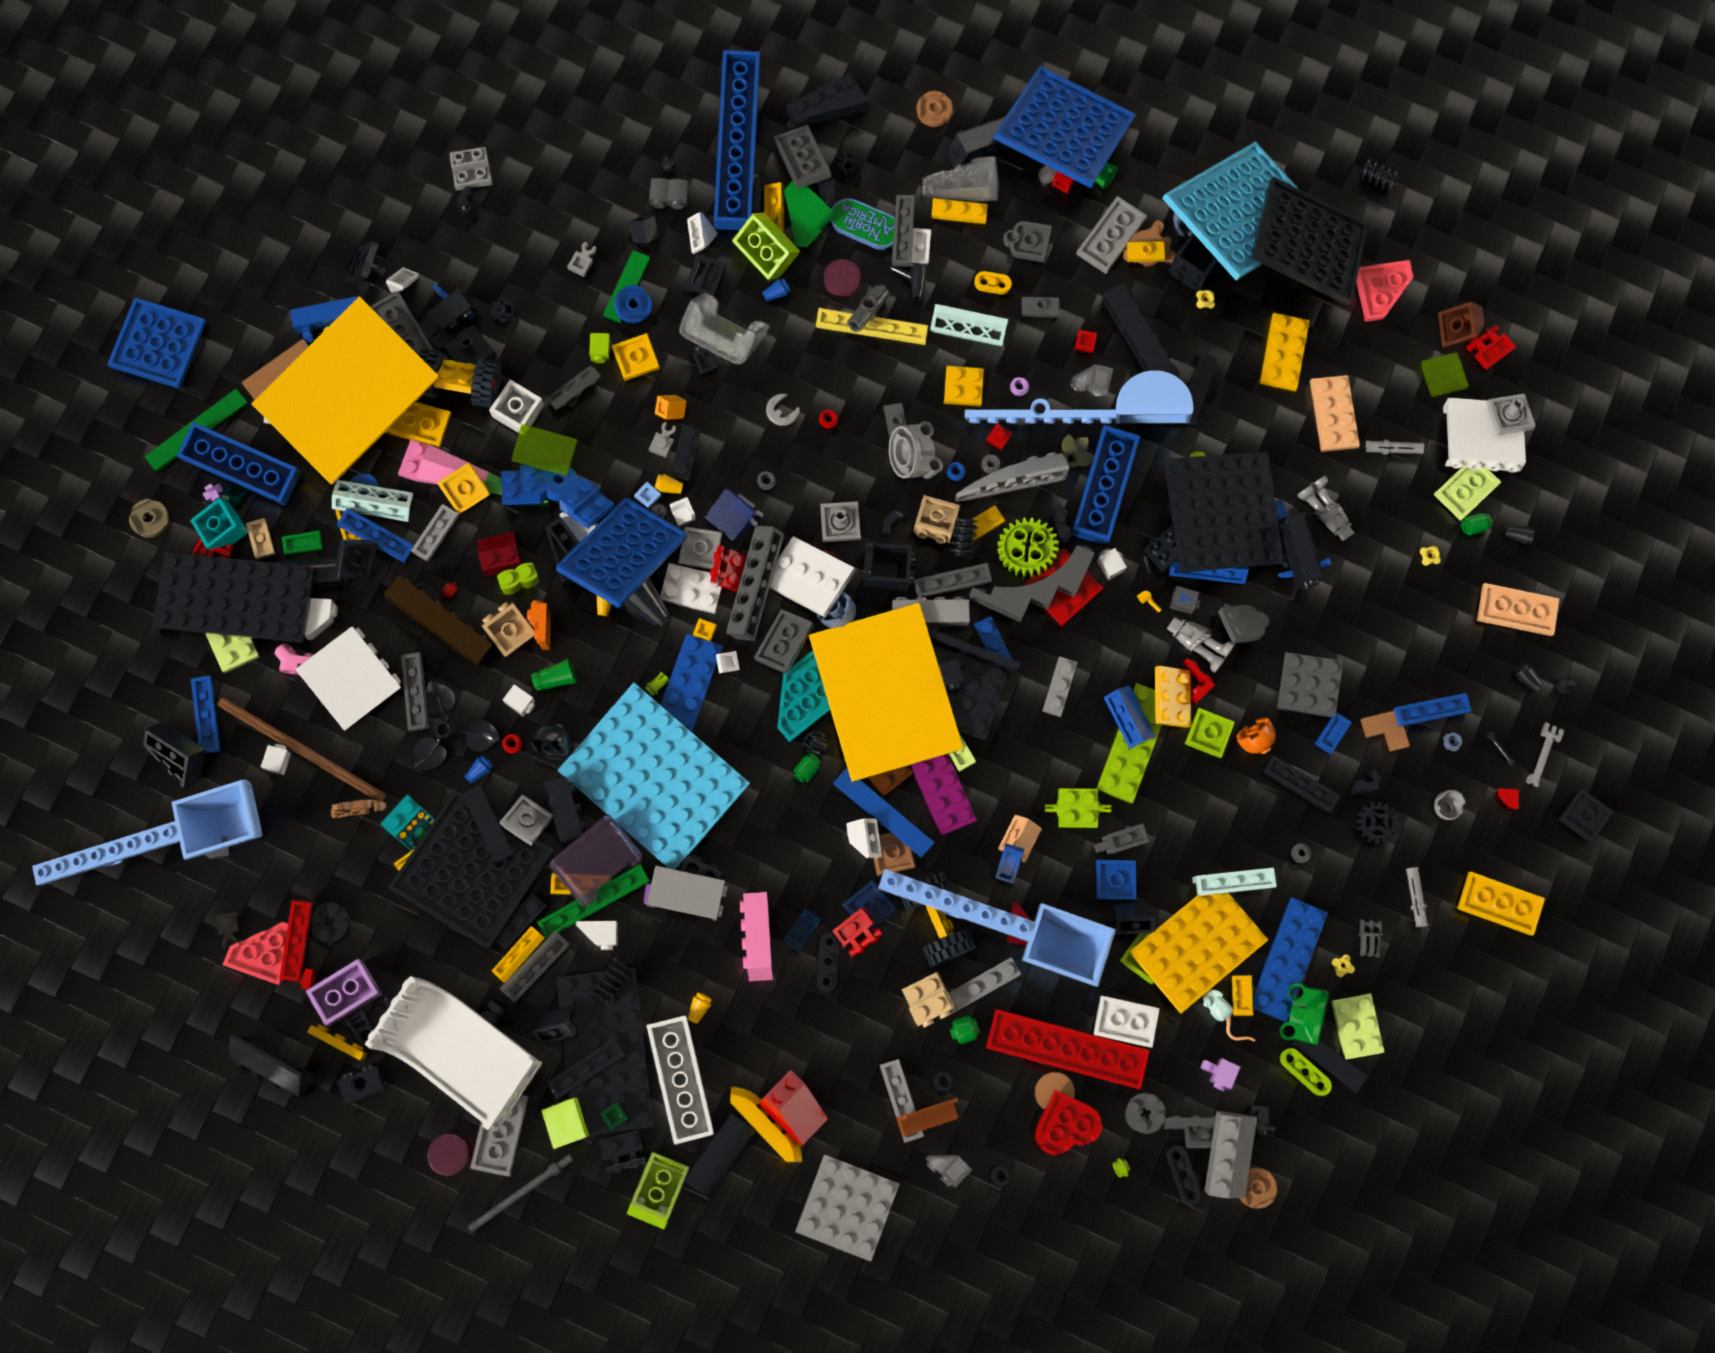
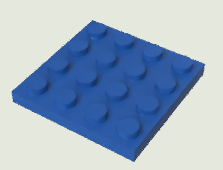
M134 298L107 365L110 368L180 389L207 321L197 316Z

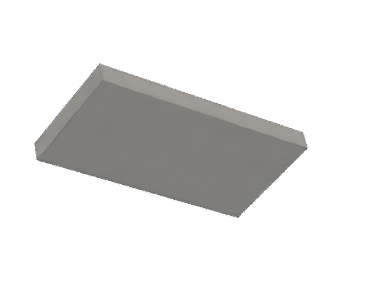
M1117 196L1076 254L1107 274L1126 248L1127 242H1130L1131 238L1145 222L1147 215Z
M521 1095L497 1131L485 1129L481 1122L471 1169L511 1176L529 1096Z

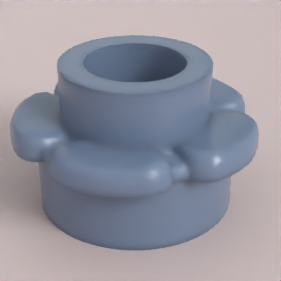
M1457 733L1446 734L1443 738V744L1447 750L1457 751L1462 745V739Z

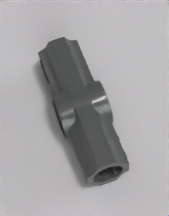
M876 286L868 296L862 298L861 305L847 321V325L852 331L861 332L869 321L875 319L876 312L890 296V292L885 286Z

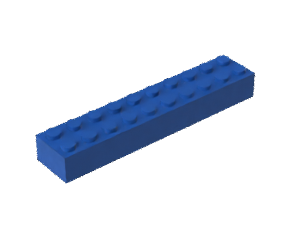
M723 50L714 208L715 229L741 230L752 215L760 52Z

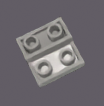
M486 147L450 153L456 191L463 190L464 187L470 189L492 185Z

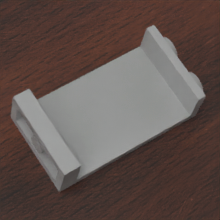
M655 866L647 906L702 916L716 921L717 916L721 917L723 905H720L721 897L725 898L728 886H724V880Z

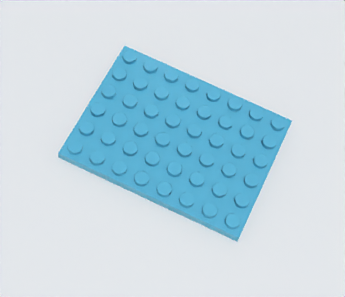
M1254 142L1167 192L1162 199L1224 266L1235 280H1238L1262 265V263L1250 258L1269 180L1273 176L1296 188L1297 186L1266 152Z
M635 683L628 688L557 770L665 866L676 870L682 864L687 855L695 849L751 784Z

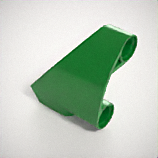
M792 180L784 189V194L788 206L794 244L798 247H807L821 233L822 228L835 216V213L807 186L797 189Z

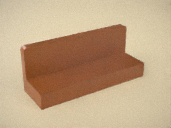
M958 1098L897 1117L902 1137L959 1119L954 1103L958 1102Z

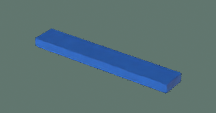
M847 769L833 782L837 788L874 819H877L882 826L920 858L934 845V842L861 780L852 782Z

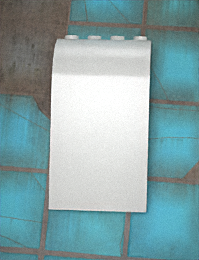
M412 976L403 983L401 991L393 998L391 1006L381 1016L379 1024L369 1034L368 1040L365 1043L370 1049L387 1052L415 1068L483 1123L482 1126L489 1131H497L542 1064L461 1000L426 980Z

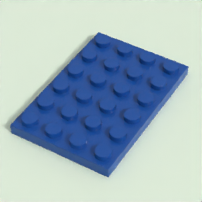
M625 497L556 566V571L620 608L687 539V533Z

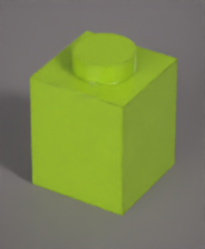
M590 333L589 355L591 361L596 363L610 361V335L607 333Z

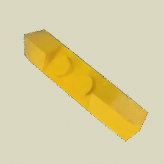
M731 1087V1104L786 1162H802L799 1144L788 1133L783 1135L781 1132L784 1129L776 1121L772 1123L768 1119L770 1115L762 1107L760 1109L757 1107L761 1099L748 1090Z

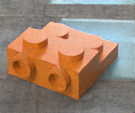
M539 600L532 601L531 609L527 610V619L534 628V637L537 640V644L541 646L542 650H550L551 611L547 603Z

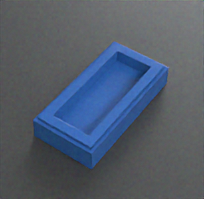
M1336 712L1335 718L1331 717L1315 745L1332 754L1352 722Z
M1005 844L995 875L996 879L1014 884L1024 848Z

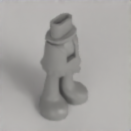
M1325 475L1297 496L1307 501L1316 510L1314 514L1319 516L1317 518L1335 536L1338 535L1344 541L1353 535L1354 532L1350 527L1351 523H1349L1343 508L1340 507V504H1336L1327 493L1325 486L1328 483V478ZM1315 494L1320 498V500L1325 504L1326 507H1324L1319 502Z
M1174 617L1167 628L1173 633V637H1176L1187 650L1195 651L1210 663V669L1214 673H1216L1235 645L1232 641L1221 644L1212 639V634L1207 633V630L1201 629L1185 620L1181 621L1177 617ZM1201 644H1206L1207 646L1215 650L1222 657L1213 654L1212 652L1204 648Z

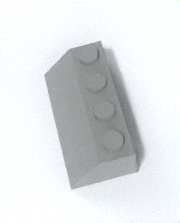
M1222 1111L1216 1112L1205 1191L1209 1196L1245 1198L1257 1117Z

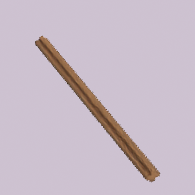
M221 698L218 702V707H222L228 713H232L238 719L240 718V720L248 723V725L250 724V726L258 729V731L268 735L285 747H289L290 750L297 752V754L299 753V755L307 758V760L309 759V761L317 764V766L325 769L337 778L344 780V782L346 781V783L348 782V784L354 786V788L356 787V789L364 792V794L374 800H384L386 795L384 792L382 793V791L365 781L363 783V780L357 779V776L349 774L345 769L343 770V768L335 765V763L320 754L314 753L313 750L308 749V747L306 748V746L304 747L303 744L298 743V741L296 742V740L294 741L288 735L286 736L251 713L245 712L241 707L235 706L234 703L229 700L227 701L225 698Z

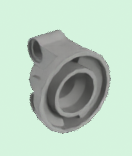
M923 421L917 425L899 426L892 432L889 440V457L892 468L899 477L903 479L915 477L930 479L942 470V461L935 457L934 443L930 438L934 430L929 422Z

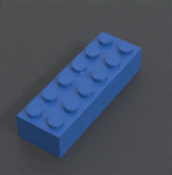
M192 422L177 454V457L185 462L285 506L302 473L294 466Z
M1103 426L1071 536L1105 546L1108 545L1139 442V435Z

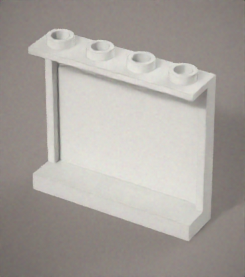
M1458 398L1447 399L1443 406V413L1447 414L1449 458L1445 463L1446 466H1452L1453 468L1467 467L1474 470L1521 471L1526 463L1524 431L1497 435L1487 406L1488 401Z
M353 627L349 628L295 669L344 731L401 688L399 685L401 681L395 673L391 675L388 672L389 665L383 658L380 660L375 655L377 650L371 643L368 645L363 640L365 635L359 628L354 629Z

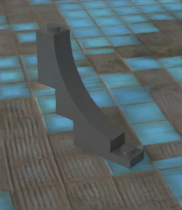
M1077 545L1067 562L1047 578L1020 587L994 586L991 595H988V592L982 588H972L969 599L1021 622L1030 602L1048 610L1057 590L1075 598L1095 553L1087 546Z

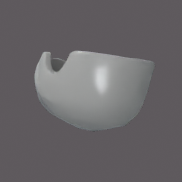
M1447 790L1436 797L1434 810L1440 818L1454 820L1463 813L1462 808L1466 802L1460 792Z

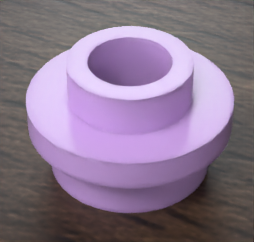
M1018 377L1011 382L1010 389L1014 395L1023 396L1028 392L1029 384L1026 379ZM1021 385L1023 389L1018 390L1016 386Z

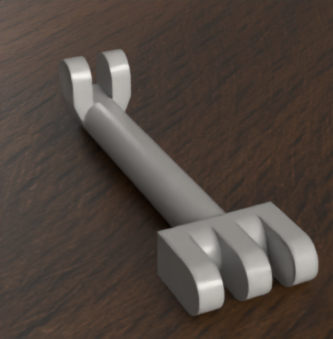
M1545 722L1540 734L1546 737L1534 774L1529 775L1526 779V783H1533L1535 787H1538L1541 781V775L1553 741L1557 743L1561 741L1564 730L1560 728L1557 734H1555L1557 727L1554 725L1548 731L1550 724Z

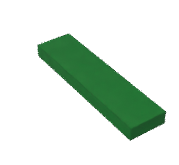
M634 250L632 251L604 311V317L619 323L622 322L614 308L615 296L628 285H639L650 261L649 256Z

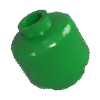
M969 1015L953 1020V1027L950 1028L953 1040L957 1039L960 1044L976 1040L980 1033L976 1018L972 1019Z

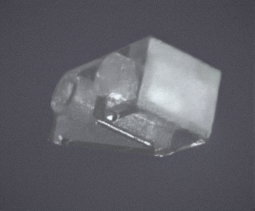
M1095 364L1074 376L1070 387L1080 392H1092L1096 396L1106 395L1113 369Z
M958 1155L927 1156L925 1158L928 1161L926 1165L934 1173L938 1171L943 1176L941 1180L948 1187L951 1185L956 1187L972 1170Z

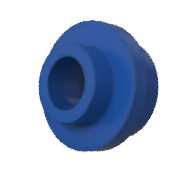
M953 462L947 467V476L953 481H959L965 476V467L959 462ZM958 470L959 474L955 475L952 471Z

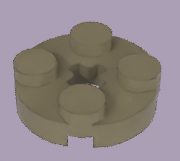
M145 499L136 503L132 508L131 516L129 515L131 528L144 538L156 537L163 533L170 525L167 509L160 502L152 501L151 499ZM148 514L154 516L151 522H145Z

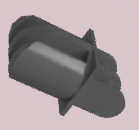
M1364 919L1360 920V934H1358V936H1361L1360 956L1367 954L1368 957H1372L1374 954L1375 957H1380V936L1383 935L1381 921L1373 922V920H1369V922H1366ZM1365 927H1368V933L1364 932ZM1373 928H1377V933H1373Z

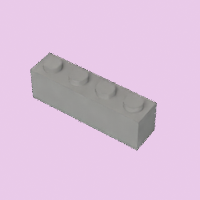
M898 597L892 601V610L920 603L927 627L968 626L970 622L969 599L964 600V597H954L953 600H945V597H935L934 600H926L925 597H917L915 600Z

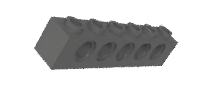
M756 526L752 536L726 630L728 635L739 640L755 641L784 537V533L774 527Z

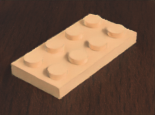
M1348 375L1311 379L1310 385L1321 452L1358 448L1360 445Z
M1484 583L1482 585L1477 621L1553 636L1559 598Z

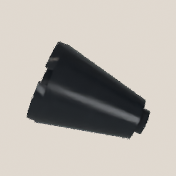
M650 577L624 603L653 626L659 625L661 627L669 620L667 618L669 612Z

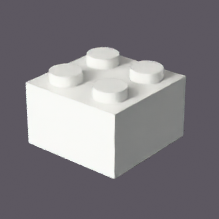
M509 380L489 411L494 419L524 436L543 409L544 403L539 396Z

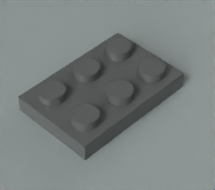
M781 609L754 659L788 674L815 625L811 621Z

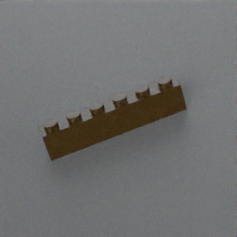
M398 576L384 593L385 598L479 666L492 649L491 639L484 634L479 635L476 633V629L471 624H464L453 611L449 613L444 609L445 606L440 601L430 599L429 594L425 590L415 588L413 586L414 583L410 579Z

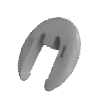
M777 394L767 404V416L776 425H790L799 416L800 407L784 418L780 417L782 412L779 409L774 411V407L783 398H786L788 394Z

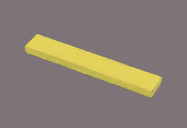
M819 308L816 328L922 345L926 344L928 325L875 317V319L866 324L861 332H854L847 325V321L853 313Z

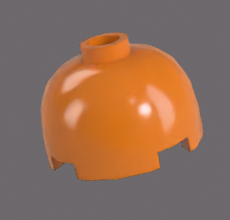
M1268 718L1256 720V725L1250 728L1246 726L1236 735L1239 745L1248 753L1265 754L1271 750L1270 746L1275 741L1276 731Z

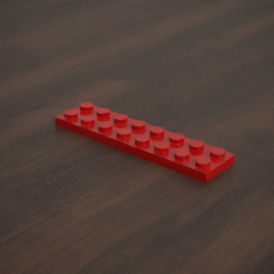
M997 1009L994 1012L986 1049L1139 1090L1141 1089L1150 1051Z

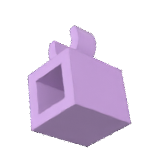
M1218 1059L1216 1065L1205 1060L1200 1068L1213 1073L1210 1078V1082L1214 1083L1213 1087L1225 1091V1089H1232L1240 1066L1224 1059Z

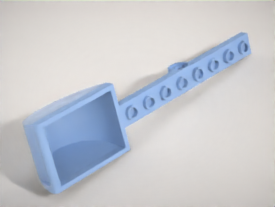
M1146 371L1135 375L1124 384L1117 398L1116 410H1050L1049 403L1046 400L1036 399L1031 405V410H965V419L969 420V423H980V420H988V423H999V420H1006V423H1018V420H1025V423H1036L1037 420H1044V423H1055V420H1063V423H1074V420H1082V423H1093V420H1101V423H1112V420H1116V423H1189L1193 413V400L1189 389L1178 377L1164 371ZM1039 405H1043L1046 408L1042 414H1038L1035 411Z
M240 780L173 801L171 803L175 817L174 822L34 865L32 867L36 885L47 884L101 866L116 865L123 862V859L180 842L183 858L188 860L261 837L263 833L252 785L248 780ZM227 836V842L221 843L220 837Z
M886 869L883 872L878 887L880 890L943 911L947 915L965 919L1028 941L1022 961L1095 987L1099 985L1116 931L1113 928L1042 903L1039 906L1035 921H1031Z

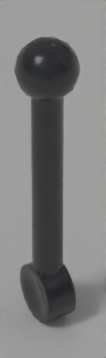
M1494 732L1487 733V738L1494 742L1507 759L1508 765L1513 766L1515 760L1510 758L1498 743Z

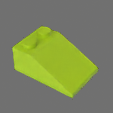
M652 1152L627 1214L664 1229L689 1167Z

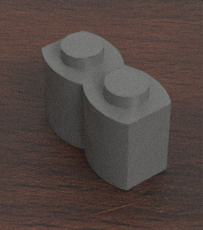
M663 178L651 179L650 204L656 208L672 206L674 209H682L687 207L688 181Z

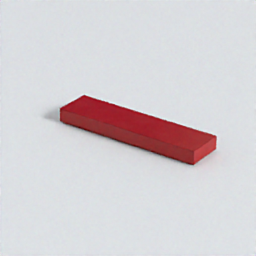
M292 900L279 980L300 982L312 913V902Z

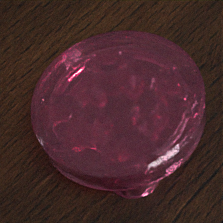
M840 259L833 261L825 269L824 284L827 291L834 295L851 296L860 285V271L849 260Z
M453 1134L439 1136L432 1142L428 1150L430 1166L441 1175L459 1173L466 1166L470 1156L466 1142Z

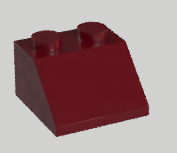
M514 532L477 540L478 555L485 577L500 574L505 570H515L518 566L522 565Z

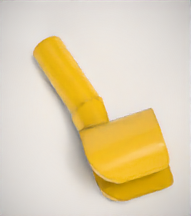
M1143 591L1137 595L1142 604L1148 601L1158 612L1162 610L1153 601L1149 591Z

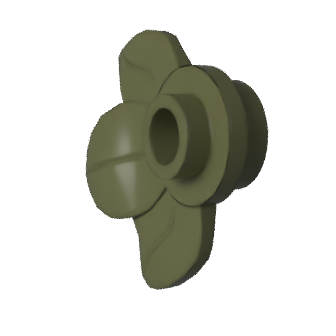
M1067 435L1063 439L1061 445L1063 456L1069 468H1074L1077 465L1086 467L1092 463L1094 455L1086 452L1088 448L1087 437L1074 440L1070 435ZM1068 456L1072 457V462L1068 461Z

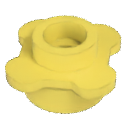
M1204 290L1197 292L1198 302L1196 305L1198 308L1208 307L1211 309L1215 306L1213 302L1215 294L1213 291Z
M1436 546L1420 549L1423 565L1427 566L1430 563L1438 564L1441 559Z
M1343 955L1340 959L1335 958L1332 960V965L1338 977L1354 972L1355 968L1351 965L1349 955Z

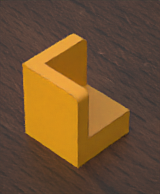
M677 395L657 396L655 414L666 420L684 418L687 400Z

